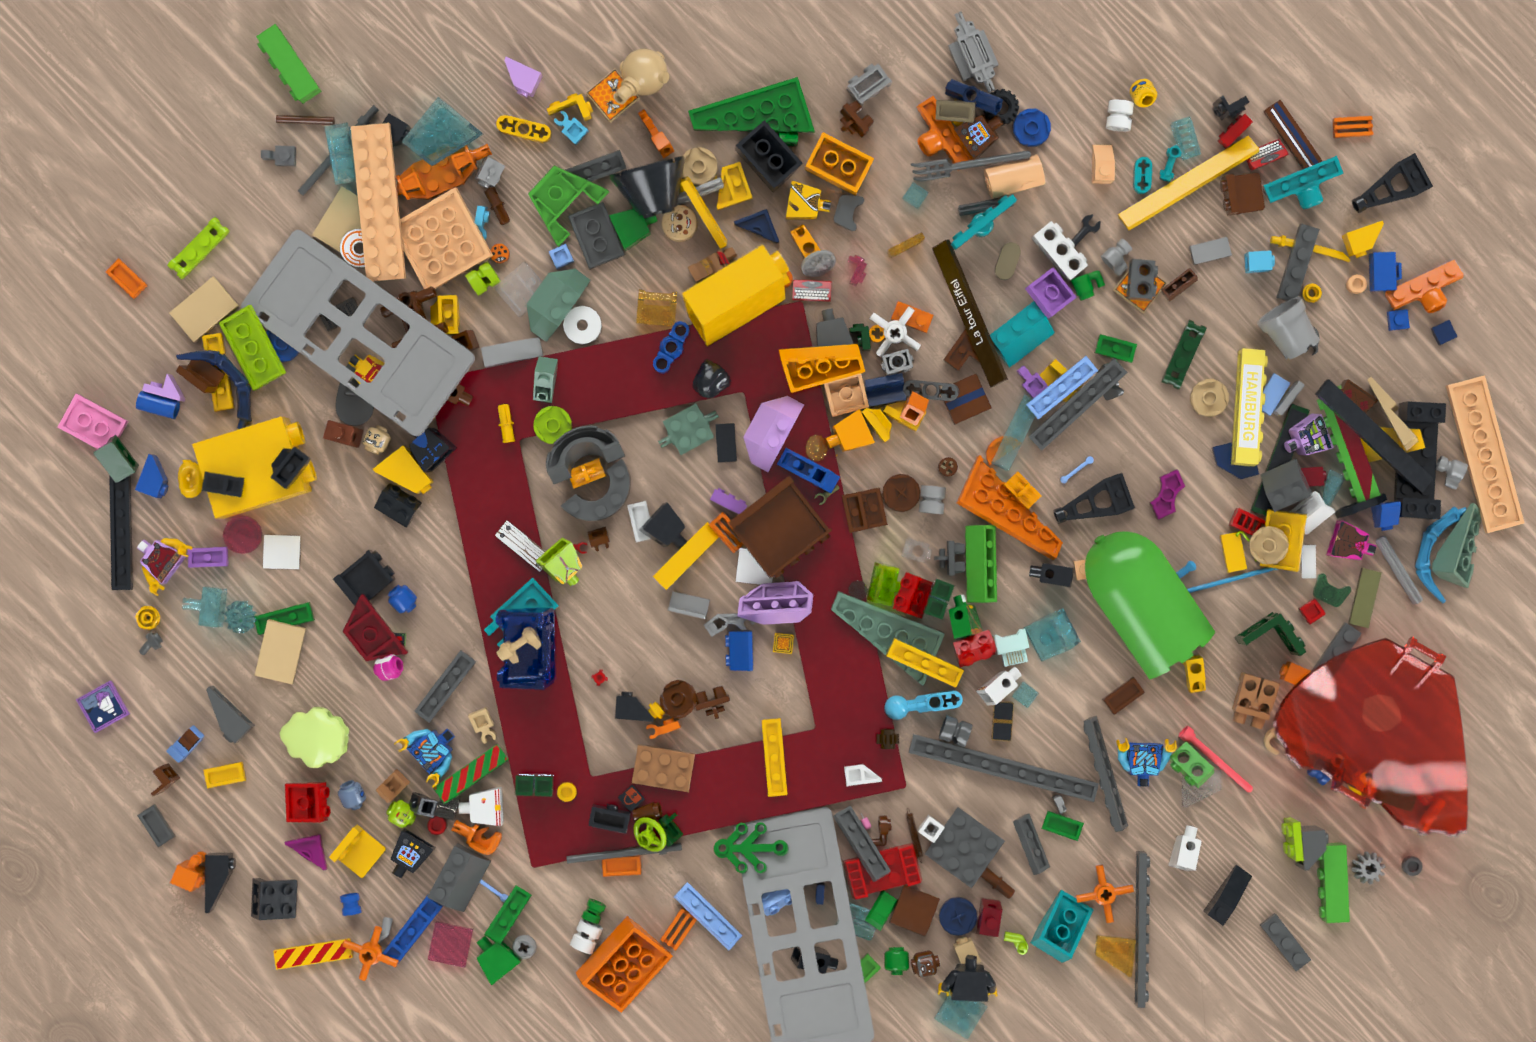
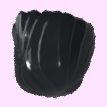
M706 359L701 364L692 385L693 389L700 396L713 398L729 387L732 381L728 373L720 365Z

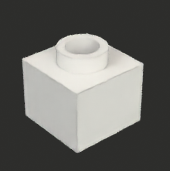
M927 815L917 831L934 843L945 827L930 815ZM930 824L934 826L932 831L927 830V826Z

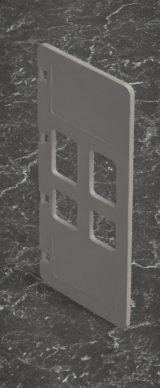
M295 230L290 235L241 304V308L252 305L261 324L266 329L414 436L423 434L475 360L474 354L301 230ZM345 280H348L366 294L352 316H347L330 303V299ZM379 304L410 325V329L396 348L390 347L364 328V323ZM263 312L270 316L267 322L260 318ZM321 314L341 328L340 333L326 351H323L305 337L307 331ZM353 339L359 340L385 360V364L371 383H367L339 362V358ZM307 345L315 349L312 355L305 351ZM353 378L360 382L357 388L350 384ZM399 411L407 416L403 422L396 417Z
M821 807L744 823L748 826V832L745 835H741L736 840V844H741L755 830V825L762 822L767 826V832L760 835L753 844H774L777 840H783L789 846L788 853L784 856H778L774 852H752L760 861L767 865V870L764 873H758L754 865L741 852H738L739 860L748 865V870L742 874L771 1042H871L874 1039V1030L831 810L827 807ZM742 825L739 827V832H744L745 826ZM760 825L758 827V831L762 832L764 830V826ZM779 844L777 846V851H781L783 849L782 844ZM740 864L741 871L745 869L744 864ZM759 864L758 870L762 871L764 869V865ZM829 881L833 888L839 923L834 926L812 929L809 923L803 888L806 885ZM788 889L791 895L797 931L791 934L770 937L766 925L762 895ZM759 903L760 915L754 916L752 905ZM841 939L843 941L847 968L830 973H819L814 945L820 942ZM799 947L801 949L805 976L803 978L778 982L776 980L772 953L778 950ZM769 963L771 975L765 976L763 964ZM780 1024L782 1036L776 1037L774 1025Z

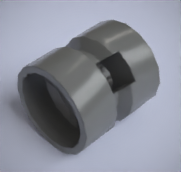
M946 715L939 738L948 742L953 740L954 744L965 747L973 724L965 721L959 723L957 718Z

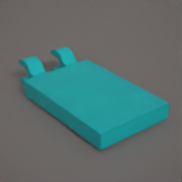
M531 578L490 616L493 622L484 631L489 636L498 627L504 631L506 636L497 644L499 647L506 641L515 642L523 637L522 632L525 628L532 627L534 629L559 605L534 578Z

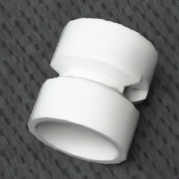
M1110 100L1108 104L1110 116L1107 117L1106 129L1119 132L1130 131L1132 119L1129 116L1133 114L1134 103L1127 100Z
M580 919L576 928L578 933L573 935L570 945L581 952L592 954L597 944L595 940L599 939L603 928L598 924Z

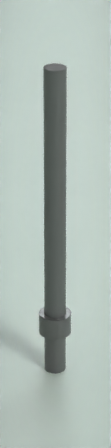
M373 105L364 116H360L355 126L369 125V121L379 109ZM351 131L299 188L298 192L304 196L351 143Z
M674 843L669 847L666 845L658 852H652L639 847L566 856L567 864L655 853L663 855L667 854V852L681 851L682 845L681 843Z

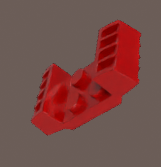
M913 843L879 850L891 872L875 882L869 876L858 856L844 860L843 865L851 897L857 900L869 897L868 894L906 884L907 886L921 883L922 876Z

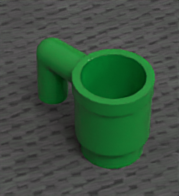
M1096 270L1071 280L1080 301L1095 296L1091 280L1095 279L1098 288L1105 286L1100 271Z

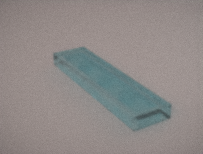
M1026 395L1023 396L991 462L1006 471L1010 470L1035 418V415L1026 406L1032 398Z

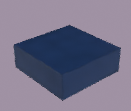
M1450 320L1431 328L1438 345L1458 337Z
M824 882L816 884L815 901L817 904H824Z

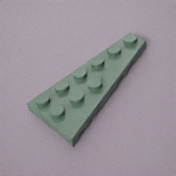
M839 591L831 607L833 612L885 655L893 639L896 638L936 657L945 635L942 631ZM891 659L924 686L927 674Z

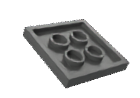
M957 807L945 824L944 830L937 840L930 845L925 855L970 888H973L1005 840Z

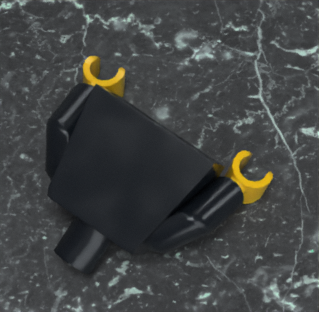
M967 955L965 964H957L955 970H951L945 980L938 985L939 995L941 992H945L946 996H949L950 990L951 1000L988 1002L990 994H995V997L998 996L993 977L990 972L984 970V965L977 964V956Z

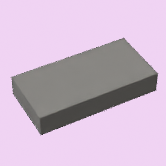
M1227 237L1189 246L1193 265L1232 256Z
M1301 381L1293 383L1276 406L1273 414L1281 416L1285 413L1303 389L1304 384Z

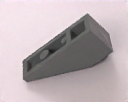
M214 686L208 687L206 691L220 730L224 733L223 737L230 743L239 742L255 725Z

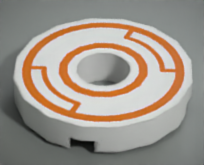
M354 229L342 237L340 253L349 265L365 267L364 252L358 254L354 251L356 243L360 242L363 244L361 229Z

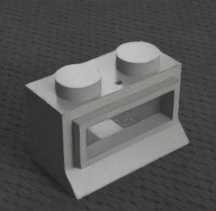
M873 64L869 65L863 70L864 74L858 77L856 75L848 81V92L861 106L869 98L875 97L879 94L880 90L886 86L889 87L892 83V80L886 75L879 64L875 66Z

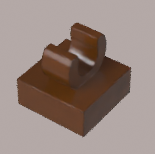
M606 526L588 532L591 548L594 547L596 551H599L598 545L605 544L606 549L609 548L608 542L610 540Z

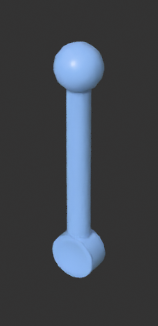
M1087 457L1084 463L1068 475L1062 476L1060 478L1061 483H1067L1071 476L1087 464H1092L1094 461L1093 457Z
M481 879L480 883L499 896L502 902L506 901L508 895L501 894Z

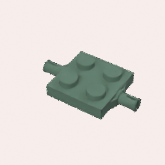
M695 403L662 421L667 429L668 436L658 441L661 444V448L672 443L677 447L680 455L714 438L709 422L719 418L718 414L715 415L716 411L714 410L705 416Z

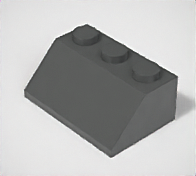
M457 843L434 883L428 898L445 907L464 912L491 860Z

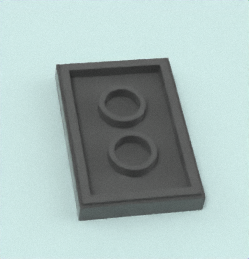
M604 202L568 215L589 269L625 256Z

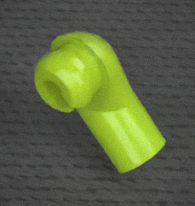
M1005 931L1003 940L1013 942L1019 954H1026L1029 946L1024 936Z

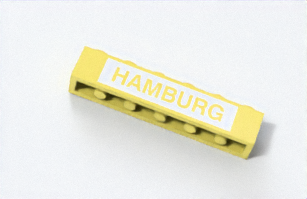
M1242 348L1238 351L1231 465L1254 467L1259 465L1262 459V451L1259 448L1260 443L1263 441V432L1261 431V424L1264 422L1262 405L1265 404L1263 386L1266 385L1267 376L1264 375V367L1268 363L1265 350Z

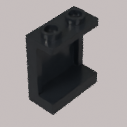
M367 550L355 563L333 578L334 582L354 606L362 593L370 601L395 580L393 576L395 572L389 565L385 566L381 562L383 558L376 550L374 552Z

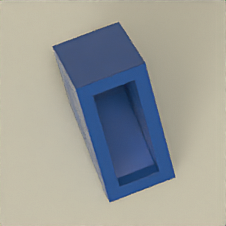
M148 454L135 490L155 498H162V496L166 495L169 488L167 485L168 479L158 456Z
M1400 501L1381 503L1371 507L1374 528H1381V531L1391 530L1393 525L1399 524Z

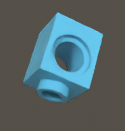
M1253 251L1244 254L1245 273L1269 272L1275 266V257L1272 255V251Z

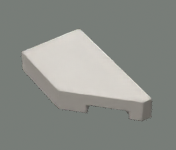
M864 764L844 766L846 786L882 782V779Z

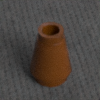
M651 802L633 810L635 822L643 817L656 821L663 816L659 802Z

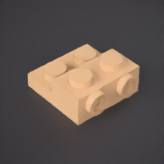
M861 373L823 384L832 417L869 407Z

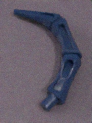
M203 350L176 355L177 360L206 361L223 370L237 389V418L240 419L237 428H245L247 422H252L250 406L251 387L248 385L249 381L225 354H220L219 351Z

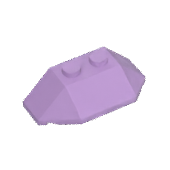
M789 396L761 403L743 437L751 464L769 472L804 404Z
M799 581L761 584L739 599L737 615L738 617L763 625L799 623L812 612L813 594Z

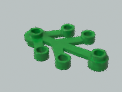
M762 822L755 825V830L741 844L734 843L741 835H745L748 832V826L744 823L737 824L736 830L728 839H720L714 845L716 856L728 858L735 866L736 871L741 874L747 872L748 865L740 861L733 852H741L754 865L758 873H764L767 870V865L760 861L752 852H774L778 856H784L789 850L788 844L783 840H777L774 844H753L760 835L767 832V826ZM760 825L764 826V830L762 832L758 831V827ZM745 826V831L739 832V827ZM779 844L783 845V849L781 851H777V846ZM722 845L726 846V850L724 852L720 851V847ZM740 864L745 865V869L743 871L739 870ZM759 864L764 865V869L762 871L758 870Z

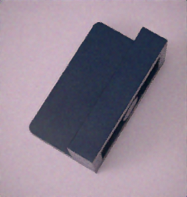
M902 373L864 380L870 408L902 402L907 399L903 391L904 379Z

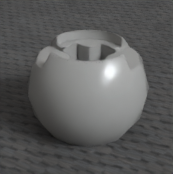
M529 935L518 936L512 945L513 953L520 959L531 958L537 948L535 940ZM522 943H524V945H529L527 951H525V949H520Z

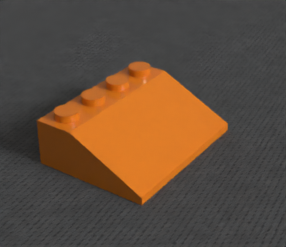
M627 916L575 973L582 985L622 1013L673 955L639 924Z

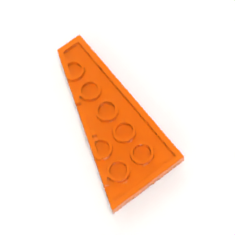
M980 455L976 457L957 504L1049 559L1055 560L1063 542L1048 526H1044L1037 519L1038 516L1034 512L1031 513L1004 486L1006 482H1002L996 476L997 472L992 467L989 468L983 462L984 459Z

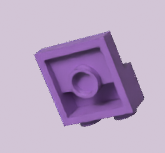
M1054 267L1025 288L1048 319L1077 298Z

